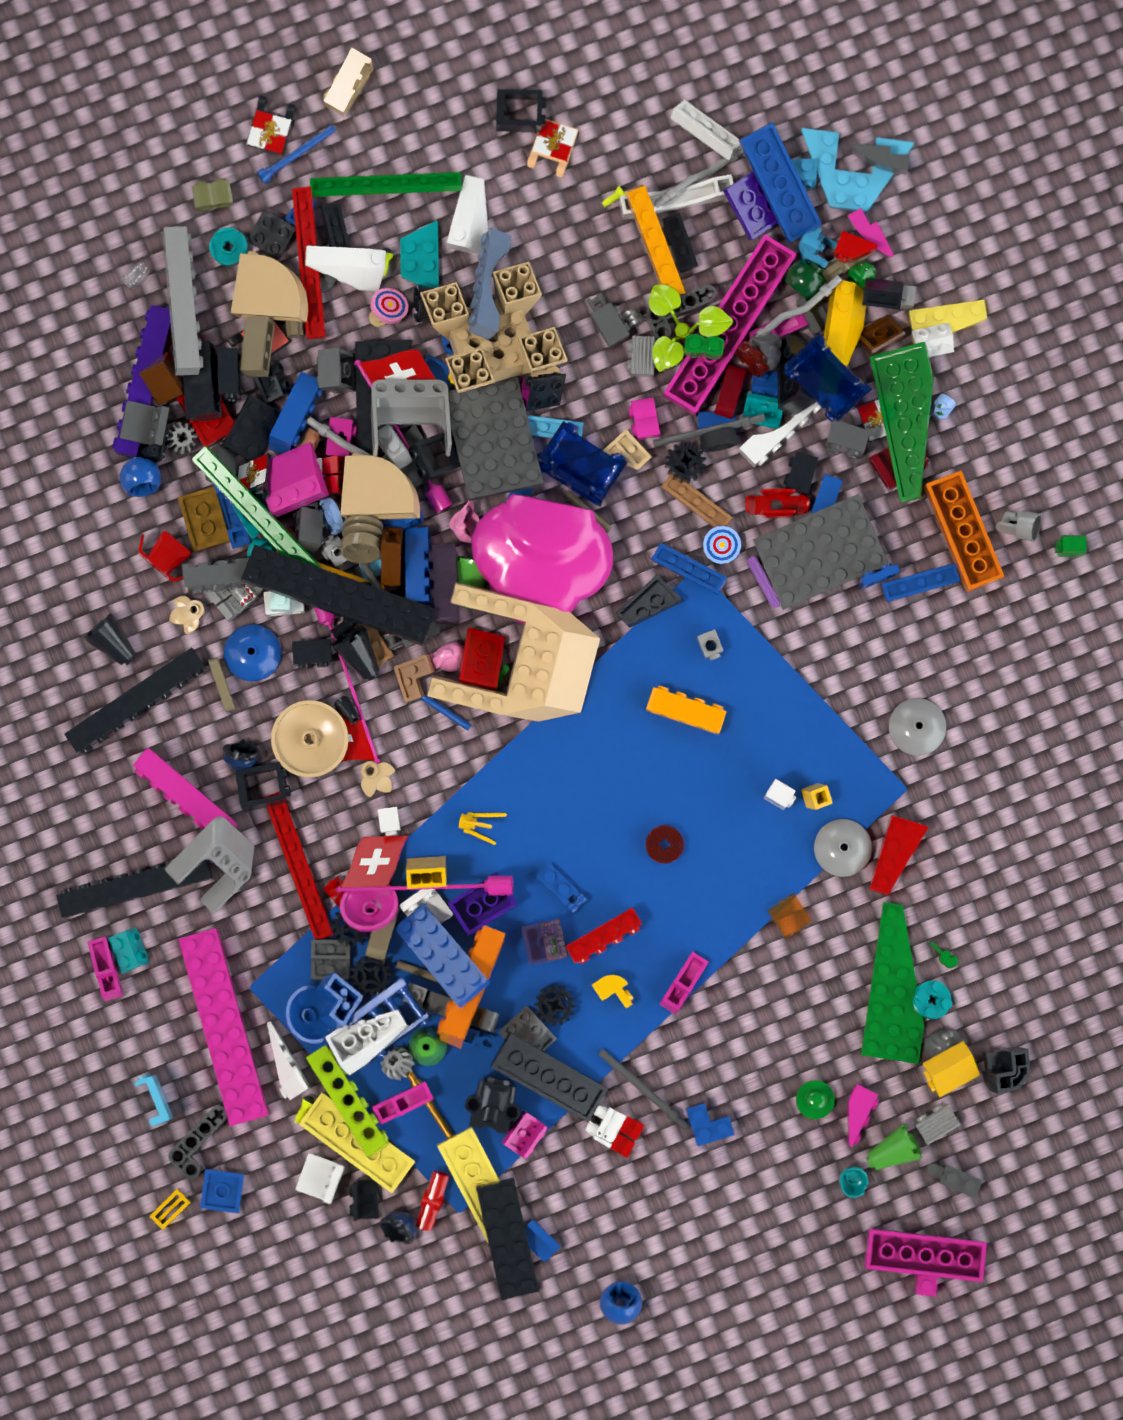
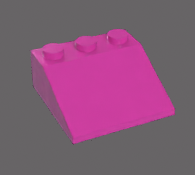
M311 442L270 459L268 478L270 496L265 499L271 514L279 517L301 508V506L303 507L329 496Z

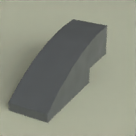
M852 144L851 153L862 161L884 171L906 175L909 155L890 154V146Z

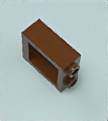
M384 527L381 542V585L388 587L400 586L403 569V527Z

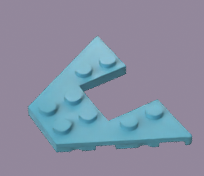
M802 128L801 133L805 139L808 152L812 159H816V173L821 182L829 208L857 211L862 208L863 212L867 213L894 173L874 166L872 167V174L835 170L839 133ZM876 138L875 145L890 146V154L907 155L914 142Z

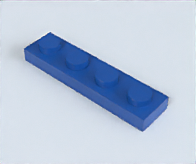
M660 543L651 558L658 565L716 595L720 593L727 581L726 576Z
M953 563L882 583L881 586L886 603L959 583L960 577L956 564Z

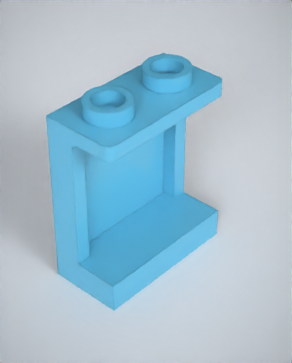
M150 1073L138 1077V1082L134 1083L135 1087L147 1084L159 1113L158 1116L149 1119L151 1127L173 1119L174 1117L157 1076H151Z

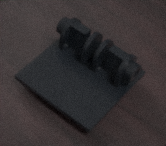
M264 208L247 241L279 261L290 239H293L296 235V228Z
M554 372L551 374H541L538 377L529 376L525 380L526 386L530 387L526 411L559 406L566 374Z
M166 423L162 445L152 444L140 449V457L151 459L155 463L165 458L166 448L164 444L169 436L168 423Z

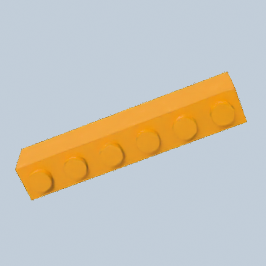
M640 185L625 191L659 284L674 288L679 295L684 294L685 290L646 186Z

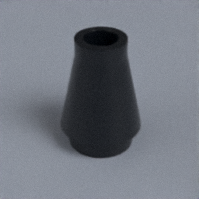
M347 696L338 698L334 703L335 710L351 724L357 723L360 716L351 698H347Z

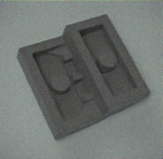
M311 940V981H322L325 976L336 973L344 981H350V944L346 947L345 941L340 944L339 940Z

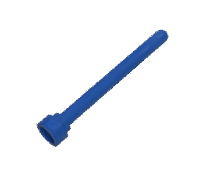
M329 126L270 168L266 167L265 169L261 168L256 173L264 184L270 182L274 173L333 134L335 127Z

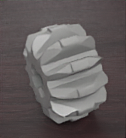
M177 422L176 426L174 424L170 425L169 437L165 441H170V444L166 447L171 448L173 446V453H176L178 449L180 454H184L185 450L190 452V446L196 445L192 439L197 438V435H191L194 428L188 430V423H185L183 427L181 422ZM182 434L184 441L179 442L177 436Z
M394 1047L393 1051L388 1049V1054L383 1055L385 1060L381 1062L383 1073L390 1079L399 1081L402 1076L407 1078V1073L412 1072L410 1067L415 1065L414 1061H412V1054L405 1048Z

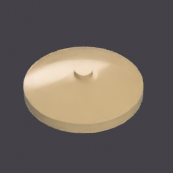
M313 700L300 701L287 707L276 719L271 734L272 749L278 762L289 772L301 777H319L334 770L343 760L349 742L347 726L341 715L331 706Z

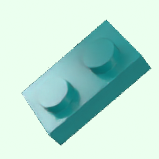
M747 393L743 416L749 415V417L764 414L766 421L755 424L779 429L783 411L778 409V398Z
M137 928L125 930L108 938L121 974L150 963Z

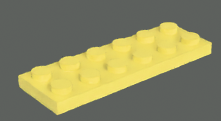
M324 1093L319 1095L299 1123V1125L391 1193L395 1191L416 1162L389 1141H386L388 1146L368 1158L332 1099ZM354 1116L356 1122H362ZM367 1128L364 1132L365 1138L371 1139L374 1137V1130Z
M470 1127L439 1143L437 1146L488 1242L476 1186L496 1182L499 1179L474 1130Z

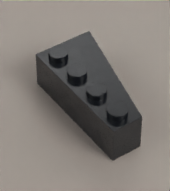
M787 333L781 337L782 347L780 351L782 355L777 366L778 409L797 415L819 401L807 341L805 338Z

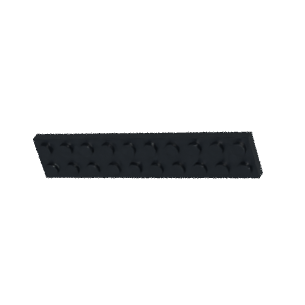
M254 545L241 577L242 582L421 646L425 642L436 613V609L258 545Z

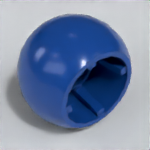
M135 457L130 459L121 468L119 475L120 484L130 496L143 497L156 492L161 484L160 469L151 459Z
M623 1281L614 1282L602 1292L600 1308L604 1317L610 1322L620 1325L628 1324L640 1314L642 1297L634 1285Z

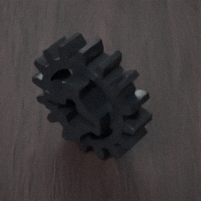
M681 442L680 447L674 444V450H668L669 455L665 457V460L668 462L665 463V468H670L667 474L673 473V480L678 477L680 478V483L684 479H686L687 483H690L691 478L696 481L698 479L697 475L702 476L703 471L701 469L706 467L703 464L706 461V457H701L703 451H697L698 445L691 447V442H689L685 446L684 442ZM677 453H680L679 458H675V460H673V457ZM683 458L687 463L689 462L688 466L685 465L684 462H682ZM698 465L697 469L691 473V468Z
M335 913L337 919H332V923L335 924L332 926V931H336L334 938L340 937V944L345 941L346 947L350 943H353V946L356 947L357 942L363 945V939H370L368 933L371 934L372 931L361 933V931L349 927L346 922L340 928L339 925L343 917L341 913Z
M362 956L361 963L355 962L357 968H351V971L355 972L354 975L350 976L351 979H355L352 986L357 985L356 991L358 992L363 990V996L370 992L371 997H374V992L381 994V989H387L385 984H391L388 977L392 976V973H387V970L391 967L384 966L386 960L379 962L378 959H372L371 957L365 960ZM367 963H376L373 968L365 966ZM382 969L384 972L383 981L379 978V972ZM359 970L363 973V980L361 982L358 979ZM364 970L371 973L375 971L374 976L378 982L372 979L368 981V975ZM369 984H375L376 986H378L374 989L366 988Z
M555 984L554 989H551L548 985L546 992L542 989L540 990L541 997H535L539 1000V1003H534V1006L539 1007L535 1014L540 1013L539 1020L545 1018L546 1025L550 1021L553 1026L556 1025V1022L563 1025V1019L569 1021L568 1015H574L571 1008L576 1007V1005L571 1004V1001L575 998H569L568 995L571 991L569 990L565 993L564 986L557 989V984ZM557 992L556 996L551 999L545 997L549 993ZM563 995L567 999L568 1007L563 1006L561 1001ZM558 1000V1005L564 1008V1010L555 1009V1011H552V1006L546 1003V1001L554 1002ZM542 1003L547 1005V1015L542 1010ZM555 1013H564L562 1017L553 1019Z

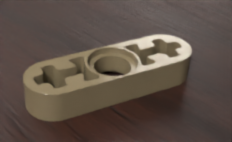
M218 657L209 659L208 662L226 712L236 709Z

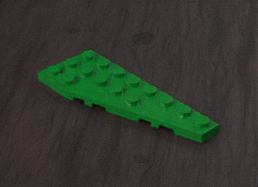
M926 342L870 356L901 503L920 499L934 382Z
M883 902L860 1055L919 1064L924 1022L923 1017L915 1011L912 1003L917 983L903 905Z

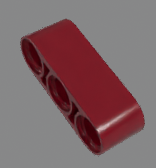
M728 364L714 411L715 415L729 419L733 418L747 369Z

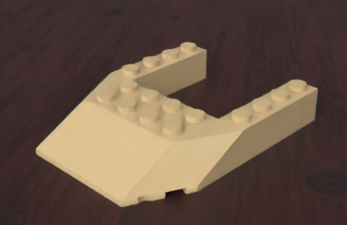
M455 582L451 603L525 621L507 693L432 675L427 696L500 715L538 722L581 713L600 638L570 612H563L557 608Z

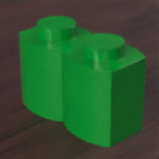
M696 334L687 335L684 355L692 358L703 356L710 360L721 359L724 340L715 336L704 338Z
M1062 535L1054 544L1055 553H1058V557H1082L1086 553V535Z

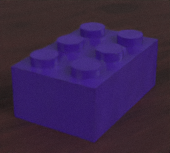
M495 872V873L492 874L491 876H499V875H498L497 872ZM488 877L478 884H484L485 880H488ZM470 888L448 903L468 936H471L483 928L484 925H488L518 905L512 895L489 896L488 892H485V888Z

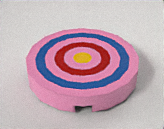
M384 288L374 294L371 299L370 308L373 315L380 318V321L383 323L396 324L406 316L408 302L399 291Z

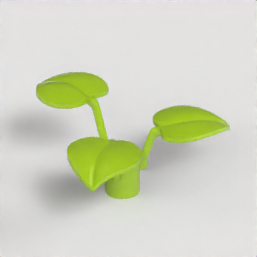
M654 285L649 297L651 311L658 316H666L670 312L677 324L675 329L677 337H674L671 341L668 337L663 336L654 343L652 356L657 370L662 372L681 362L684 357V349L678 342H685L686 336L692 335L698 326H700L699 332L702 336L716 337L728 330L733 320L722 309L716 306H708L700 312V322H697L690 328L688 324L680 323L673 311L681 305L679 293L668 285Z

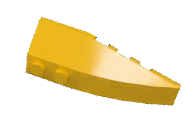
M844 280L831 290L832 293L829 296L816 386L818 393L831 396L836 394L862 333L866 306L862 305L864 290L856 283Z

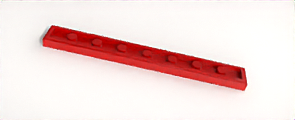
M312 187L292 188L300 278L308 301L307 322H305L306 339L326 338L320 272L305 266L306 246H317Z
M279 791V792H276V793H273V794H271V795L265 796V797H263V798H268V797H273V796L280 795V791ZM287 804L267 807L314 939L322 940L334 935Z

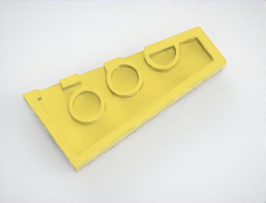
M984 300L909 310L911 331L949 323L951 331L954 333L987 319Z

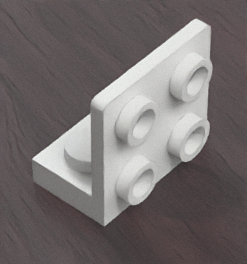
M421 889L399 905L408 917L424 903L441 924L453 916V913L436 889Z
M309 1153L296 1190L331 1204L345 1166Z

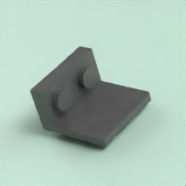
M127 401L120 438L146 445L154 444L161 446L169 408L164 406L153 407Z
M527 1006L499 1031L504 1039L511 1032L542 1051H545L557 1040Z

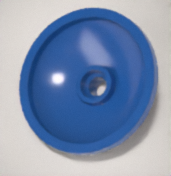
M256 624L245 625L236 629L228 637L224 647L225 663L236 677L249 682L261 681L272 675L279 666L281 646L275 634L268 628ZM250 648L255 649L253 655L248 654Z
M304 986L294 991L289 996L284 1009V1018L288 1030L296 1039L307 1044L326 1041L325 1037L335 1031L320 1019L329 1002L315 992L317 986ZM304 1014H307V1020L304 1018Z

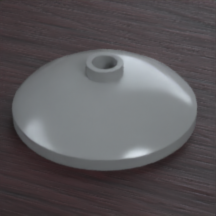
M913 698L902 702L892 712L889 720V734L893 743L902 752L914 756L926 755L937 749L942 743L946 734V720L942 711L933 702L922 698ZM917 722L922 724V729L916 728Z
M837 819L827 823L820 829L814 842V854L818 864L829 874L838 877L852 876L860 872L869 862L872 853L871 839L867 831L857 822L848 819ZM841 844L847 845L846 851L841 850Z

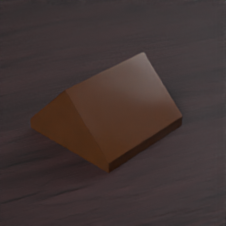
M887 314L863 328L859 341L870 357L903 340L905 332Z
M168 352L139 372L140 377L157 405L176 398L184 392L183 376L175 374V364Z

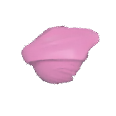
M468 500L467 504L454 514L449 522V526L456 537L466 543H471L474 530L480 521L474 511V500Z
M448 642L439 647L436 652L430 654L433 668L442 669L447 672L459 670L464 646L458 642Z

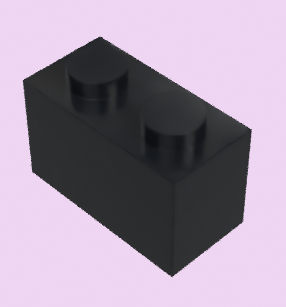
M796 451L795 456L791 455L788 464L791 467L790 474L786 473L783 485H786L785 489H796L795 494L808 495L819 457Z
M331 639L292 642L293 665L298 666V669H309V665H317V668L329 667V664H333Z

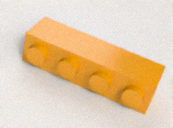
M663 686L653 687L646 711L719 735L727 712L723 710L724 707L717 704L712 706L706 705L705 701L699 698H694V700L686 698L687 695L681 692H676V694L668 692L669 689Z

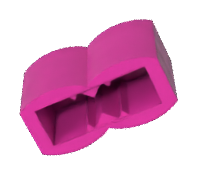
M654 398L631 401L628 411L629 417L634 418L635 425H631L633 436H637V440L660 437Z

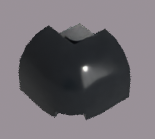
M998 1048L995 1051L983 1053L985 1070L982 1071L985 1085L991 1092L1004 1093L1022 1088L1021 1086L1025 1083L1027 1076H1030V1060L1027 1048Z

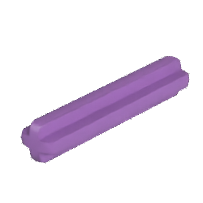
M756 556L747 559V564L773 609L779 607L781 602Z

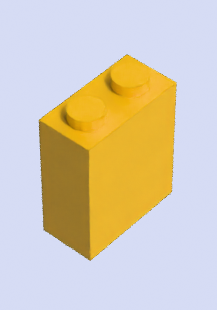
M446 856L408 858L406 865L407 889L446 886Z
M964 1041L923 1063L925 1068L923 1074L928 1081L927 1084L932 1093L936 1091L939 1097L980 1076L973 1055Z

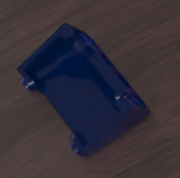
M818 333L785 364V374L791 380L795 379L825 411L824 415L828 420L839 422L871 392L872 388L866 382L864 384L859 383L861 379L859 377L856 378L830 351L831 348L829 346L825 348V339Z
M563 421L538 458L540 470L589 502L601 507L628 462L620 453L607 454L579 436L577 426L571 422L566 423Z

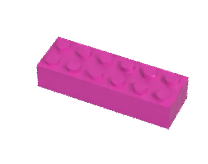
M147 748L133 764L136 768L134 771L144 780L148 778L150 780L149 785L159 793L161 790L166 793L163 797L173 805L176 803L180 805L178 809L187 817H190V815L194 817L193 822L201 829H204L213 819L219 816L224 817L235 828L239 826L238 823L151 749Z
M868 1228L864 1268L983 1282L987 1243L977 1240Z

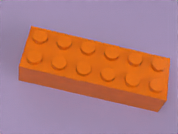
M962 470L927 483L923 488L953 562L956 564L966 593L1001 580L1004 577L1003 571Z
M484 925L482 931H477L473 944L475 948H470L468 957L489 980L503 946L505 933ZM485 988L461 1009L454 1001L449 1000L445 1010V1016L447 1017L446 1019H441L437 1033L440 1034V1041L461 1049Z

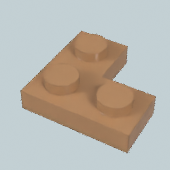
M426 654L394 666L405 703L425 697L419 678L435 672L430 655Z

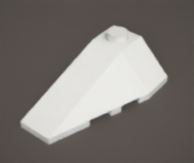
M306 246L305 266L325 275L328 274L342 283L345 282L353 286L357 290L377 292L379 291L385 270L386 251L366 248Z

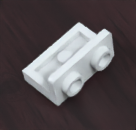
M949 323L912 331L914 344L926 342L929 357L954 352L953 334Z

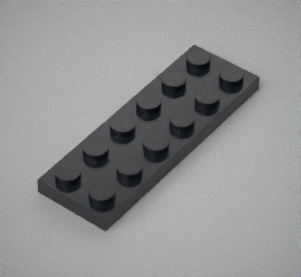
M509 1032L490 1064L491 1068L589 1122L608 1090L602 1084Z
M514 1178L476 1186L501 1301L539 1292Z

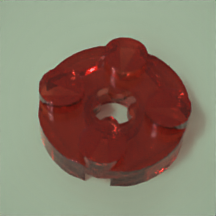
M746 341L739 345L736 349V354L742 364L746 363L749 366L747 370L752 375L760 378L769 371L768 366L761 360L763 355L758 349L753 350Z
M661 825L654 828L648 834L645 848L648 856L655 862L669 864L676 861L682 854L684 840L674 827ZM663 839H666L667 843L670 844V847H667L666 850H662V847L659 846V842H663Z

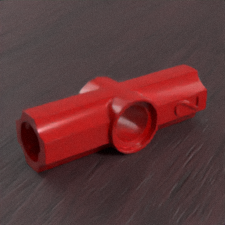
M434 1170L431 1175L428 1189L425 1190L420 1205L422 1207L416 1223L419 1229L432 1231L437 1214L445 1198L444 1192L450 1176L445 1172Z

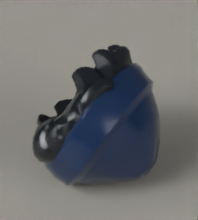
M242 739L240 742L223 746V760L234 771L248 769L257 763L260 751L251 741L247 743Z
M401 1211L390 1212L380 1221L384 1237H389L391 1243H413L417 1230L411 1214Z

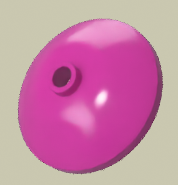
M394 890L346 891L340 902V911L344 921L350 927L359 931H375L385 927L393 920L398 910V898Z

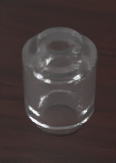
M140 261L137 264L134 263L122 276L124 279L123 284L130 290L132 288L136 290L148 278L150 271Z

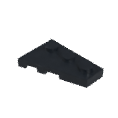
M656 575L616 612V615L630 628L684 601L661 577Z

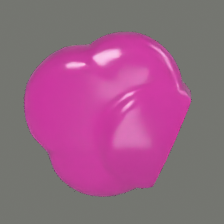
M513 493L506 500V503L493 507L480 519L472 535L473 559L480 574L488 581L490 591L557 608L563 612L571 613L581 600L597 593L607 581L613 567V549L609 536L605 529L596 521L593 510ZM513 619V620H515V621H517V622H519V623H522V624L525 623V621Z

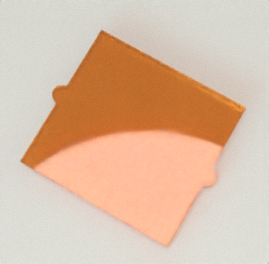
M794 893L783 901L779 900L777 905L768 910V913L785 939L797 931L800 932L801 928L812 921Z

